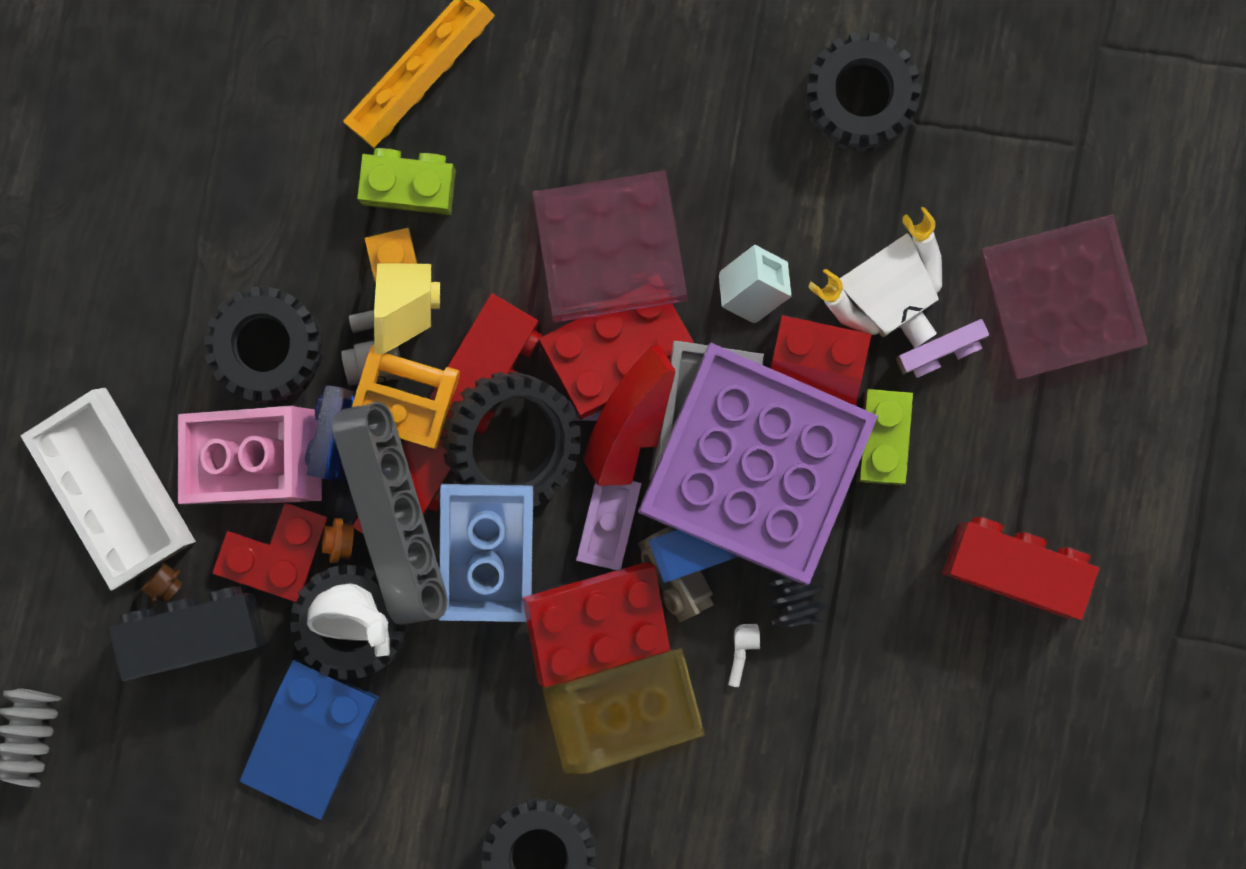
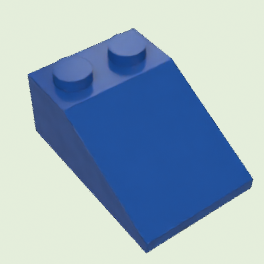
M298 658L292 660L273 700L240 782L322 820L380 697L343 679H338V677L326 676L320 673V670L316 667L310 666L307 662Z

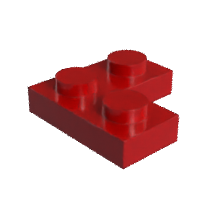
M284 503L270 545L227 531L212 574L297 602L300 596L298 594L303 586H306L323 536L324 527L327 525L329 517Z

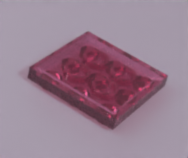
M666 170L533 192L553 322L688 301Z
M1113 214L981 249L1015 380L1149 345Z

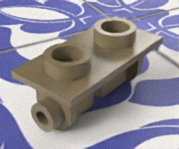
M668 526L637 544L641 550L642 563L650 562L655 565L657 580L663 591L662 599L666 608L673 615H676L679 622H682L713 606L714 604L710 596L714 594L701 571L666 583L663 582L649 540L674 531L672 527Z

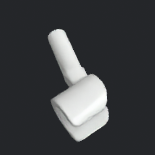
M742 624L734 631L735 651L728 683L730 686L739 687L746 659L745 650L760 649V632L757 624Z

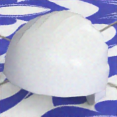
M354 584L336 585L320 593L309 607L307 625L312 632L336 639L368 640L371 647L374 646L376 657L389 655L388 621L385 615L378 612L370 592Z

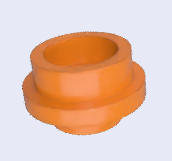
M335 518L332 527L325 526L323 531L322 553L329 554L330 563H338L339 559L349 560L351 557L354 536L353 524H345L341 518Z

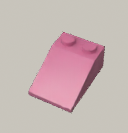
M282 406L178 414V504L322 501L320 410Z

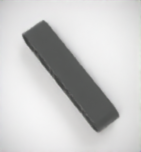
M372 402L340 410L333 419V435L388 614L399 625L439 619L445 614L447 609V592L393 415L390 409L381 402Z

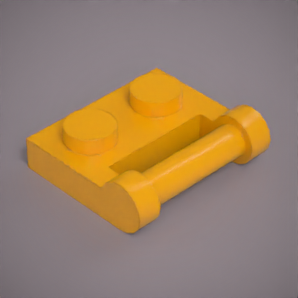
M372 345L352 407L372 402H381L390 409L399 438L437 449L450 403L459 381L460 370L450 367L440 370L387 353L375 354V345ZM384 371L437 387L438 391L435 401L377 384L379 373Z

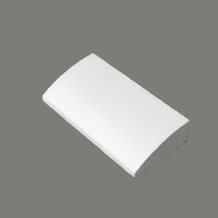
M106 388L91 390L21 435L111 591L147 572L196 542Z

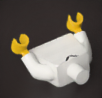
M921 207L924 218L918 225L914 226L907 214L902 218L903 224L913 236L912 238L908 233L841 278L824 269L823 272L828 276V284L823 289H820L813 282L809 283L810 291L824 300L841 324L871 335L879 333L883 338L900 327L914 348H917L937 334L922 312L939 300L937 293L942 288V259L933 232L935 220L926 208Z

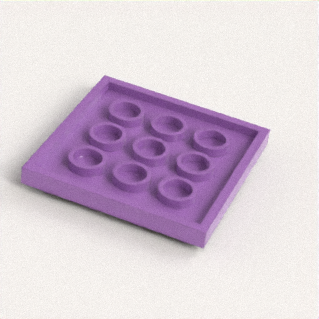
M710 343L706 348L638 513L799 583L808 585L878 416Z

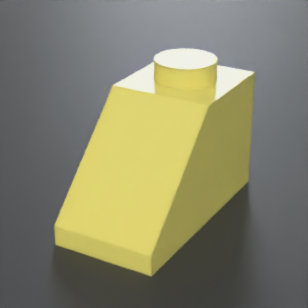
M377 263L374 308L375 354H385L431 327V309H440V282H431V264Z

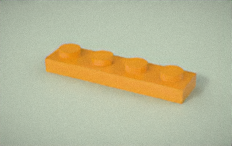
M453 0L343 122L354 133L375 148L383 138L392 132L394 126L408 110L422 99L424 93L440 75L453 65L455 59L462 51L481 35L485 26L495 15L479 0Z

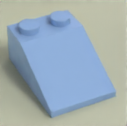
M441 484L440 573L447 592L448 604L445 614L439 620L527 622L522 597L532 595L533 486Z

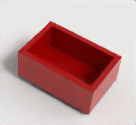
M979 516L978 518L973 517L972 522L959 523L942 571L943 575L1067 619L1082 620L1100 569L1097 566L1088 564L1090 555L1068 547H1064V549L1058 547L1057 552L1045 549L1047 540L1025 532H1016L1015 536L1011 537L1002 533L1003 524Z

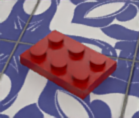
M659 279L539 338V345L580 420L604 408L617 385L651 346H661L670 361L674 340L694 342Z
M650 562L522 597L538 683L544 688L670 651L655 565Z

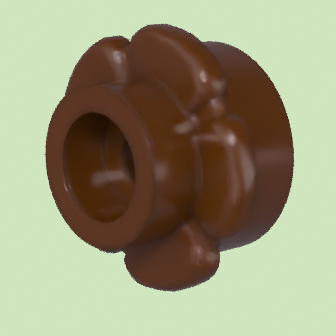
M163 563L146 581L141 591L151 598L149 600L150 604L156 603L158 599L166 604L179 590L182 583L177 579L180 574L178 568L173 570L166 563Z

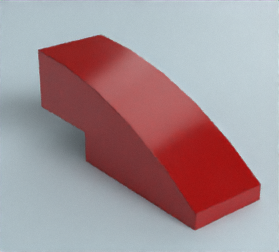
M651 346L631 367L613 391L595 424L583 461L598 486L631 485L640 447L658 446L676 372L661 346Z

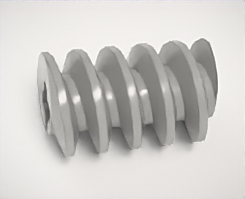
M22 688L3 691L2 696L12 701L14 705L13 707L0 709V715L9 720V725L0 726V735L5 738V742L0 743V780L22 786L40 787L41 782L31 776L30 773L44 771L45 764L34 756L47 754L49 746L38 738L53 735V728L44 723L43 720L56 718L58 711L49 706L47 702L59 701L62 698Z

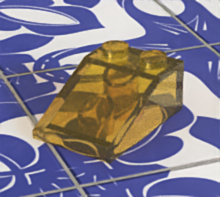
M682 648L545 688L541 686L564 774L590 773L705 735Z

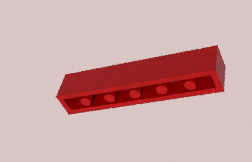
M491 293L448 365L450 368L460 370L459 381L449 409L454 401L458 403L463 401L464 398L460 393L467 387L471 389L476 388L475 381L482 377L491 379V374L498 372L505 374L516 372L513 369L521 355L523 354L529 358L538 345L539 338L542 337V334L536 331L540 325L539 320ZM435 387L429 397L430 400L435 401L438 391L437 387ZM490 409L481 418L475 432L481 435L486 432L496 414L494 410ZM448 410L446 418L452 419L454 412ZM444 428L442 429L437 449L404 440L402 443L424 518L429 510L437 513L440 509L441 484L446 483L452 470L446 465L443 457L444 454H447V450L442 447V436H448V431ZM358 517L352 527L363 533Z

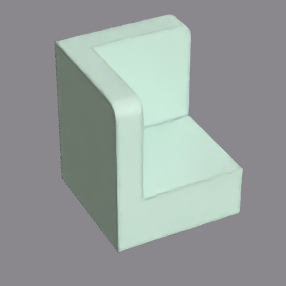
M753 245L719 273L722 307L752 323H757L792 297L788 262L757 245Z

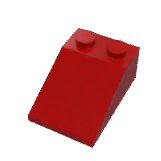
M782 315L779 321L770 369L856 406L871 334Z

